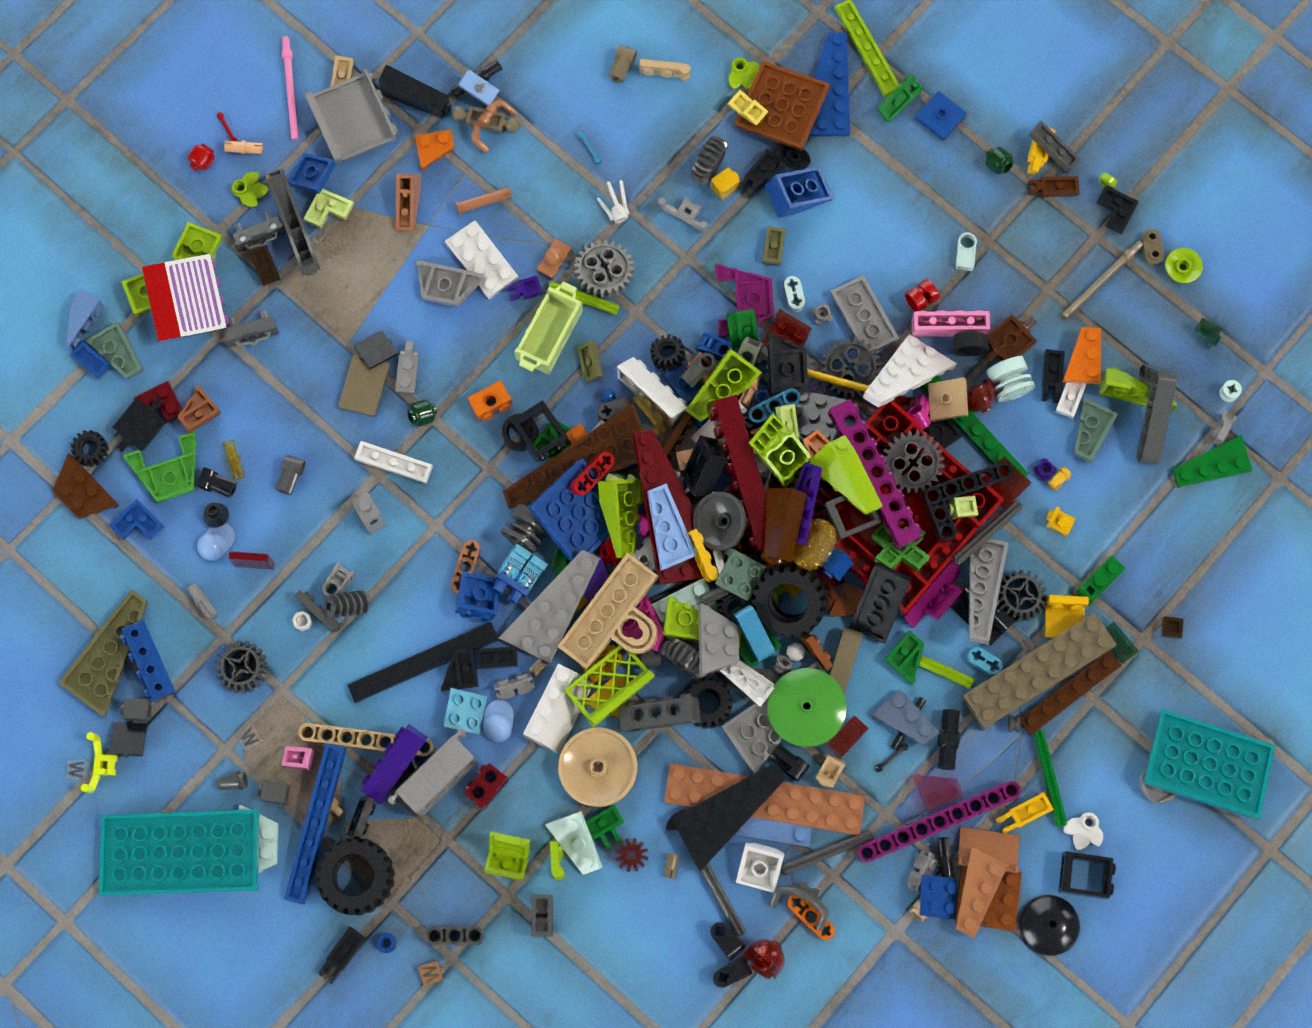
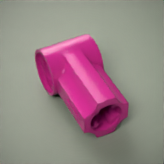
M923 394L918 395L913 407L907 412L917 421L916 424L921 429L928 427L931 423L928 417L930 411L929 397Z

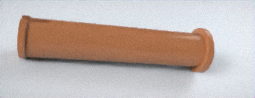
M509 187L459 203L456 201L455 204L459 216L461 213L512 198Z

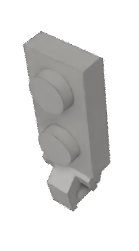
M406 341L405 351H401L399 355L396 393L415 394L419 358L418 352H414V342Z

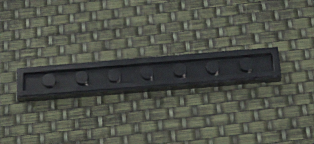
M489 622L348 684V688L354 702L358 703L449 663L453 651L456 649L474 647V651L499 641L492 623Z

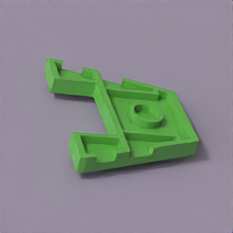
M195 431L178 437L184 454L182 456L146 467L140 450L123 455L157 503L195 491L197 435Z

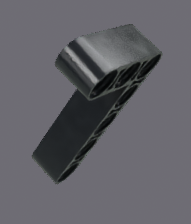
M1001 462L932 486L924 491L921 495V501L936 540L940 543H947L956 536V528L946 505L947 501L1006 481L1013 475V466L1008 462ZM999 468L1005 469L1006 476H1002L999 473ZM982 474H986L988 476V483L982 480ZM964 480L971 483L970 489L964 486ZM946 486L953 489V495H949L946 492ZM929 492L935 495V501L929 500ZM935 511L942 513L941 520L935 517ZM942 529L948 530V538L942 535Z

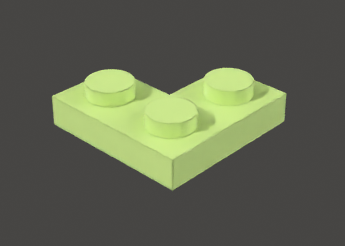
M322 189L320 194H316L304 217V222L321 229L329 213L346 220L354 203Z

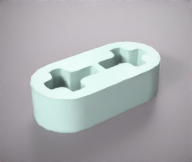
M795 276L787 277L784 282V292L788 307L793 312H799L805 305L801 282ZM790 282H793L795 285V292H792V288L789 286ZM794 296H796L797 301L800 302L799 306L792 304L794 302Z

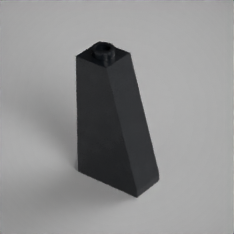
M385 65L378 80L384 97L442 119L446 113H449L451 109L449 95Z

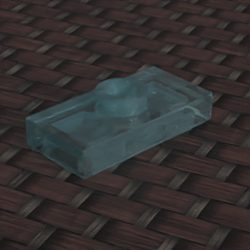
M714 255L702 265V269L727 295L735 288V281H715V264L727 266L717 255Z

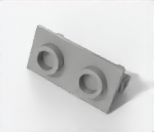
M525 672L516 675L514 679L508 680V678L498 680L494 684L495 690H499L496 692L497 698L504 700L514 697L513 689L516 688L519 695L532 692V689H535L534 681L529 682L533 680L532 674Z
M923 850L917 854L913 867L920 870L919 872L911 871L907 882L909 889L914 891L916 889L921 893V875H930L931 871H934L937 860L934 854L929 852L928 855V852Z

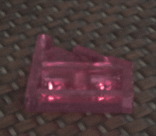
M913 775L927 812L964 798L956 778Z

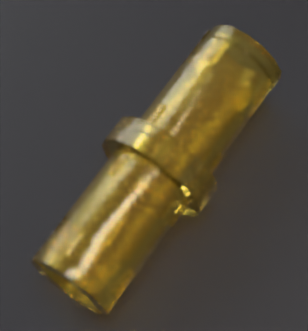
M229 440L230 447L227 441L222 443L227 456V464L231 468L233 480L239 479L237 473H239L241 478H244L245 474L241 465V457L237 452L235 441Z

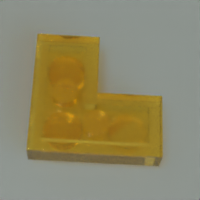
M639 394L636 395L633 400L656 430L662 434L666 431L664 418L658 411H652L650 408L652 404L646 396L642 398Z

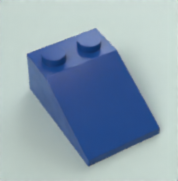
M819 166L775 175L765 185L779 218L795 215L833 200Z

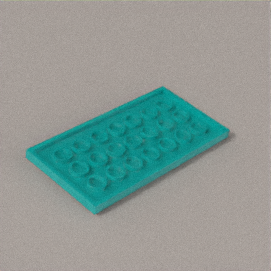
M260 810L101 815L99 896L258 891Z

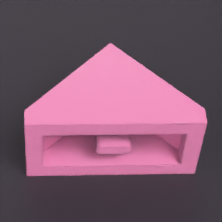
M286 746L281 766L311 772L316 752L310 748Z

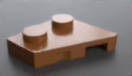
M198 385L191 399H188L185 408L181 410L177 418L179 423L190 434L219 416L221 412Z
M804 633L802 637H798L806 645L805 649L816 662L820 663L823 669L829 670L833 667L830 662L831 656L826 650L821 649L819 646L821 642L816 635Z

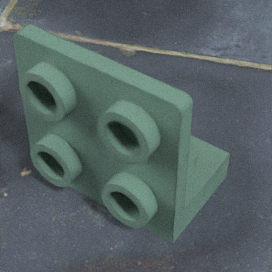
M732 548L726 549L723 553L729 557L715 584L748 601L766 566Z

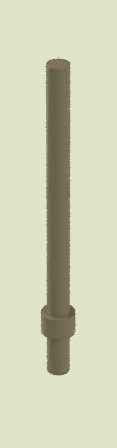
M1138 240L1130 249H1126L1121 254L1122 257L1073 302L1061 316L1067 320L1126 262H1130L1135 257L1134 254L1144 246L1143 243Z

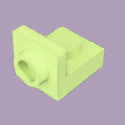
M975 496L956 497L946 502L952 520L978 515Z

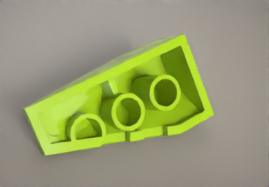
M729 348L685 411L700 422L708 417L709 407L714 400L732 395L738 396L752 386L761 374V371Z
M1110 367L1106 368L1102 374L1098 394L1147 406L1150 387L1131 375L1120 371V369ZM1174 401L1172 403L1171 412H1173V410L1177 407V403Z
M846 436L828 442L809 460L810 464L822 468L820 479L826 480L831 484L836 492H841L863 514L866 515L882 508L883 505L855 449Z
M640 479L598 482L599 502L616 557L624 558L627 553L634 556L637 538L635 527L636 522H639L640 515H638L639 505H642L643 501Z

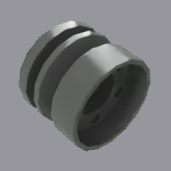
M518 504L511 514L516 523L507 521L505 524L508 528L503 527L500 532L511 544H518L530 553H535L537 550L535 545L541 544L536 534L544 537L547 532L527 506Z

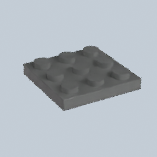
M805 390L799 391L800 401L795 406L800 442L803 444V439L817 429L830 442L837 439L838 433L827 413L830 408L847 400ZM795 395V397H794L793 402H795V401L797 400V396H796V395Z

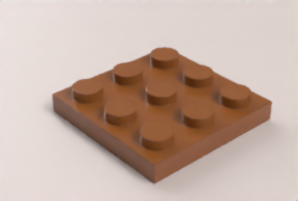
M961 865L955 923L966 877L967 866ZM1018 871V873H1004L980 927L1015 932L1022 877L1021 871Z

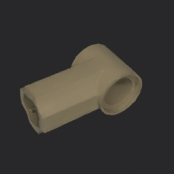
M623 45L618 46L614 57L615 61L609 73L610 79L617 83L624 82L629 67L633 65L636 59L637 50Z

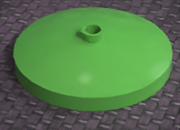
M813 668L796 669L782 676L773 686L774 690L768 698V716L776 733L786 742L799 747H816L831 740L841 729L846 716V699L840 685L827 673ZM809 703L811 708L809 710H805L803 708V705Z

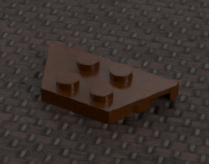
M69 453L52 490L78 519L88 517L91 514L102 513L103 510L118 508L120 505Z

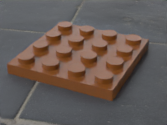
M762 61L747 96L753 101L756 100L768 113L757 126L738 114L734 126L735 128L802 151L828 94L830 83Z

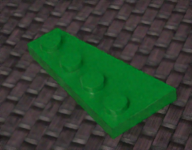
M1240 435L1174 468L1172 471L1177 488L1249 473L1252 471L1243 437Z

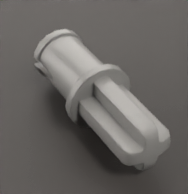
M197 583L190 585L187 588V592L196 602L195 606L201 609L207 619L214 618L217 612L209 602V597L204 595Z

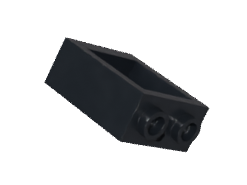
M543 400L510 422V426L535 462L540 459L541 461L546 460L551 456V452L554 450L560 451L567 445L568 435ZM543 413L560 437L538 451L522 429V426Z
M700 435L682 472L691 493L696 497H705L712 493L728 460L717 439Z
M1069 851L1063 852L1058 893L1109 899L1110 895H1113L1114 884L1111 883L1112 875H1115L1116 864L1113 863L1114 858ZM1073 860L1104 864L1101 893L1070 888Z

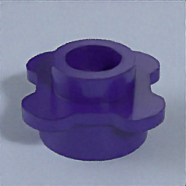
M1044 458L1041 459L1038 466L1033 468L1035 474H1039L1043 481H1047L1049 476L1056 472V467Z

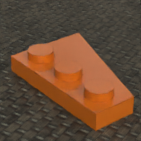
M1081 328L1062 382L1101 383V328Z

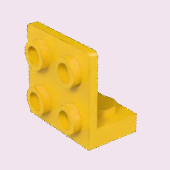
M1049 595L1045 600V637L1054 638L1085 619V608L1089 605V597Z

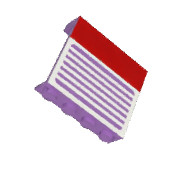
M210 254L142 267L158 343L204 332L225 330L226 325L229 324L227 313L223 314L222 306H225L223 295H219L218 288H221L219 276L215 277L214 269H217L215 258H211Z

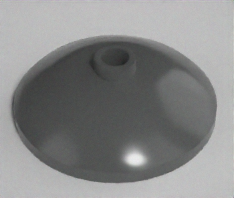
M714 492L705 496L698 503L693 516V527L702 534L704 546L712 550H726L736 545L742 538L746 528V513L741 502L732 494Z

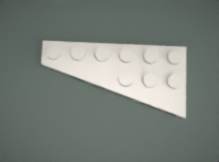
M909 334L865 391L862 398L879 408L894 400L895 397L906 394L908 390H914L931 381L933 377L941 376L945 371L954 369L957 363Z

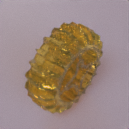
M812 519L807 545L796 542L792 560L799 567L810 571L812 569L816 570L818 566L822 567L823 562L828 561V557L832 555L831 553L835 549L834 545L837 543L836 538L838 534L834 526L823 519Z

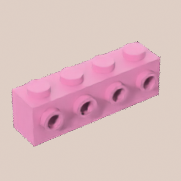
M981 310L917 311L913 313L911 318L912 336L953 337L957 333L967 331L982 332L988 335L990 331L989 311Z

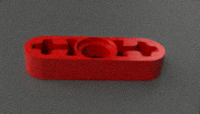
M609 452L598 454L571 482V492L576 496L587 494L613 467L615 462L613 455ZM606 457V464L599 467L598 465H600L604 461L603 458ZM591 468L596 471L595 479L589 477V470ZM586 481L587 483H584L581 487L582 490H578L579 483Z

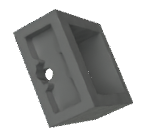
M843 495L820 506L835 542L881 523L879 510L867 514L870 522L846 531L835 505L848 500L847 497Z

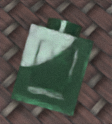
M1204 318L1198 322L1194 329L1198 331L1199 335L1210 338L1206 346L1208 349L1212 345L1216 346L1222 337L1219 335L1222 328Z

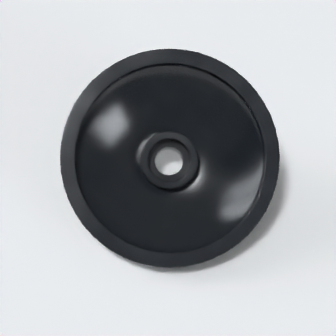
M1043 895L1034 898L1024 907L1020 916L1019 928L1023 940L1033 951L1046 956H1055L1065 953L1075 944L1080 932V922L1077 912L1068 901L1055 895ZM1050 921L1055 922V928L1049 926Z

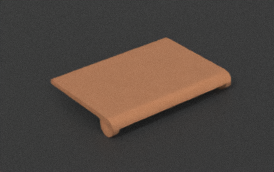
M960 827L958 865L967 866L970 848L973 847L1007 864L1008 867L1005 872L1018 873L1020 835Z

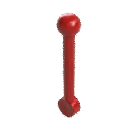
M218 112L217 118L220 119L222 124L224 125L229 137L231 138L230 141L238 142L237 138L233 136L226 121L224 120V114L222 112Z

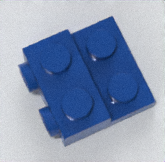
M463 572L460 578L459 593L456 598L455 613H459L462 618L478 617L481 622L493 620L497 615L499 594L492 590L496 580L490 577Z

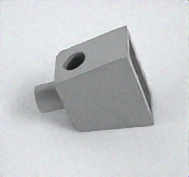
M368 492L351 501L370 535L387 526Z

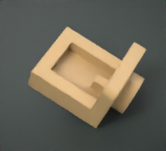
M828 754L816 779L819 780L818 782L821 785L833 788L846 762Z

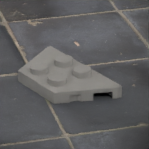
M419 260L416 261L419 272L418 279L421 285V297L425 301L459 307L485 279L482 273Z
M700 604L698 607L699 676L703 677L707 673L722 670L724 667H730L739 662V637L737 624L706 605Z

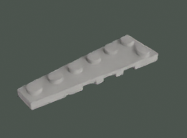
M989 538L970 555L969 641L989 645L1009 542Z

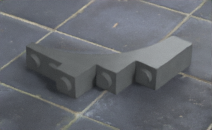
M282 168L265 174L302 276L313 275L317 273V270H320L319 263L285 172Z

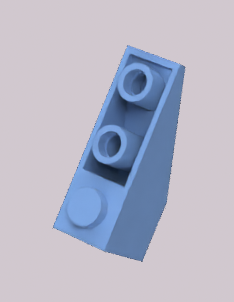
M82 289L70 305L66 345L71 351L83 341L82 338L86 332L88 333L92 329L93 322L102 314L104 309L100 299Z

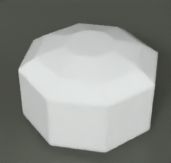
M304 611L296 613L292 619L294 627L301 632L309 630L312 625L311 616Z
M794 642L788 646L786 656L790 661L797 663L804 658L805 649L802 644Z

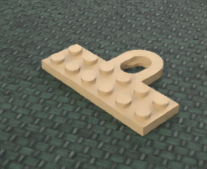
M627 553L557 647L587 670L592 667L612 639L624 649L634 654H643L651 650L658 639L657 626L653 620L638 610L636 606L659 576ZM634 619L638 622L639 628L643 631L640 639L624 636L622 626L627 620Z

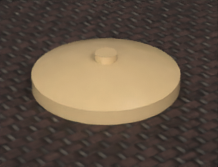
M600 727L585 729L575 734L562 749L558 763L560 781L565 791L575 801L585 806L606 807L613 805L623 799L635 783L637 776L635 752L631 744L616 731Z

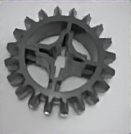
M712 136L706 141L692 167L691 178L703 185L710 183L724 160L728 147L727 142L716 136Z
M1013 570L1011 575L1006 573L1005 579H1001L998 597L1002 605L998 610L1006 609V614L1010 613L1012 618L1017 616L1018 622H1021L1023 617L1026 621L1030 620V616L1036 618L1037 613L1040 614L1043 611L1041 607L1046 606V603L1042 601L1047 599V595L1042 594L1046 591V588H1040L1043 581L1037 583L1035 580L1038 576L1035 575L1031 578L1030 571L1024 575V571L1020 570L1018 575ZM1013 582H1022L1020 588L1007 587ZM1028 585L1033 589L1035 597L1029 593ZM1023 589L1022 593L1025 597L1019 601L1018 594ZM1006 594H1008V597L1012 598L1014 602L1013 606H1011L1008 602ZM1023 603L1034 604L1030 609L1019 610Z
M668 637L660 649L662 657L687 675L695 679H702L703 677L699 676V652L679 639Z
M238 641L237 647H235L233 643H230V650L224 647L223 650L226 653L224 655L218 654L222 660L215 661V664L220 666L215 668V672L220 673L216 678L222 680L220 683L222 686L227 685L226 689L228 691L233 689L234 693L237 694L241 688V692L245 694L248 687L252 692L254 691L252 685L260 687V684L257 682L259 679L265 681V678L261 675L268 674V671L263 669L268 666V663L262 661L267 657L266 655H261L263 652L261 648L256 650V644L250 646V643L245 641L242 646V642ZM246 653L240 659L232 658L236 654ZM252 656L256 659V671L250 668ZM228 664L233 666V676L231 679H229L227 674ZM235 664L244 665L247 670L238 669ZM245 675L251 676L250 679L244 682H237Z

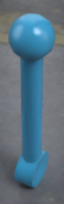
M580 131L578 137L583 140L593 155L594 162L600 164L601 157L596 155L584 137V132Z

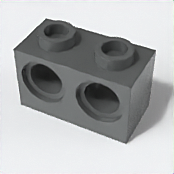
M532 895V937H553L552 895Z

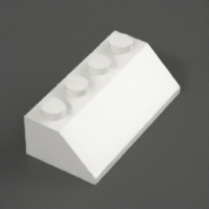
M633 357L618 365V379L672 429L686 412V402L682 398L675 397L673 390L668 385L664 386L659 382L660 378L654 372L650 373L641 360L637 361Z
M560 664L557 665L523 733L525 738L560 754L581 712L564 692V689L581 675ZM587 680V684L594 685L592 682ZM575 686L570 690L575 697L583 698L584 687ZM586 687V697H585V698L588 697V695H589V693H590V691H591L592 688H587V687Z

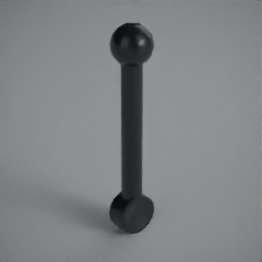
M903 743L901 748L882 764L876 765L875 770L881 772L883 767L896 756L908 750V744Z

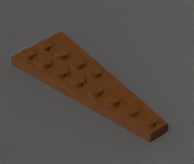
M629 405L623 411L505 489L503 494L508 508L512 509L518 504L523 505L537 499L581 458L589 464L598 454L603 452L611 453L615 462L606 474L636 464L637 458L632 433L644 430L635 405ZM606 457L603 458L604 461L600 465H598L599 467L606 464Z

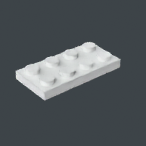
M475 220L445 240V244L465 270L484 274L485 279L478 287L488 300L519 279V276Z

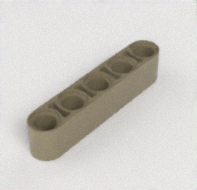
M845 627L839 641L833 667L830 671V676L840 685L844 695L863 634Z

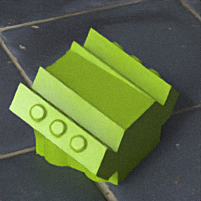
M773 413L749 442L750 446L757 452V455L784 488L787 487L801 467L804 466V463L808 462L809 458L812 457L795 434Z

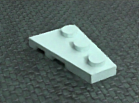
M582 811L545 824L558 843L563 846L564 851L582 875L603 867Z

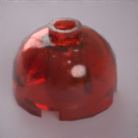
M991 378L983 380V385L975 384L967 389L968 411H981V413H985L992 408L991 404L995 401L997 393Z
M768 939L757 940L744 953L746 961L751 960L754 964L752 966L754 971L767 979H770L772 976L775 979L784 967V953L777 941Z

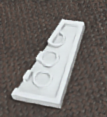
M740 660L736 665L719 670L760 707L774 690V683Z

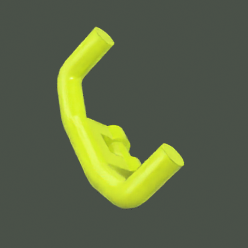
M89 732L86 737L88 740L93 741L95 752L93 775L89 785L82 784L81 790L86 793H93L101 775L116 776L115 763L118 760V756L103 755L100 737L95 733ZM103 762H107V769H103Z

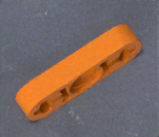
M791 895L788 898V908L820 939L829 940L834 936L835 928L828 920L825 927H830L829 936L827 934L822 936L821 930L813 928L818 923L821 913L810 902L800 898V905L803 908L805 905L809 906L800 915L798 912L801 909L798 906L795 908L791 906L793 904L791 899H798L799 897ZM808 911L815 912L817 916L815 922L809 923L806 921L805 914Z

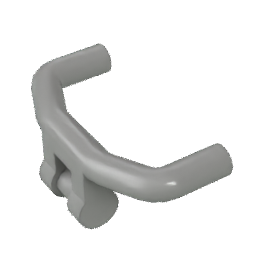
M659 198V206L664 211L676 216L701 232L708 230L706 221L700 223L695 219L702 208L699 204L695 205L690 199L685 198L679 209H676L667 204L665 198ZM687 208L692 211L690 215L685 213Z

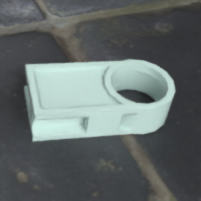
M963 233L958 239L956 270L973 271L977 239L972 233ZM970 238L974 245L971 248H965L961 245L960 240Z

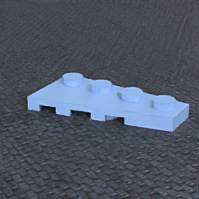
M667 484L649 490L647 494L660 570L662 571L693 558L697 554Z

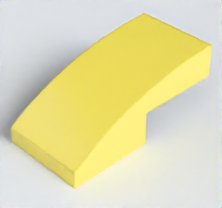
M741 90L728 103L729 107L755 126L768 113L756 100L753 101Z

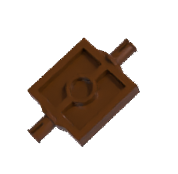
M1011 314L988 334L989 346L992 351L984 357L985 360L990 363L993 359L999 357L1004 361L1026 353L1037 343V340L1029 331L1036 324V320L1033 321L1034 318L1031 317L1023 324Z

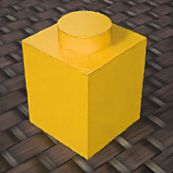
M728 167L711 179L710 187L723 200L737 190L740 177Z

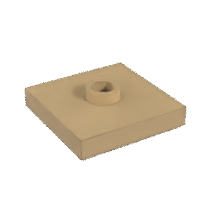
M964 377L928 384L930 420L932 422L968 416L967 387Z

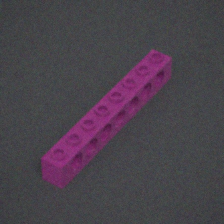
M849 399L830 408L827 414L839 437L846 436L855 449L883 505L878 510L895 546L899 550L918 541L922 537V530L918 523H914L912 510L909 506L905 505L902 491L896 488L892 472H888L885 467V458L882 454L879 455L875 439L873 437L870 438L867 432L869 430L868 426L859 416L858 406ZM845 419L853 420L854 425L848 426L845 423ZM860 436L863 439V442L857 443L854 441L853 437ZM869 453L872 459L865 460L862 454ZM878 470L881 476L874 477L871 471ZM880 488H888L889 494H882ZM895 504L898 507V511H891L889 505ZM898 522H905L907 529H901L898 526Z

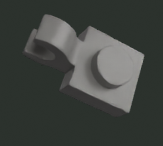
M1228 411L1222 413L1220 417L1222 426H1217L1212 435L1215 437L1212 443L1217 446L1224 442L1232 424L1237 418L1234 415L1231 420L1226 419Z

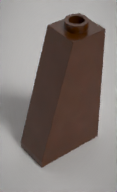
M767 488L764 557L772 559V563L783 565V562H792L807 497L806 493L793 488Z

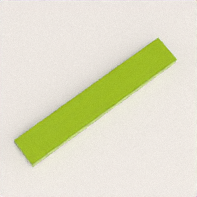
M852 0L844 1L836 5L834 9L884 98H887L899 86V83Z

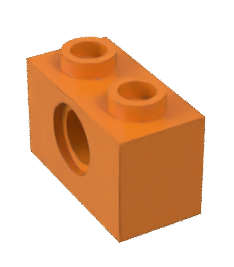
M501 380L468 397V402L479 422L483 420L488 421L494 417V414L505 412L513 405L512 399ZM491 399L496 401L493 406L486 404Z

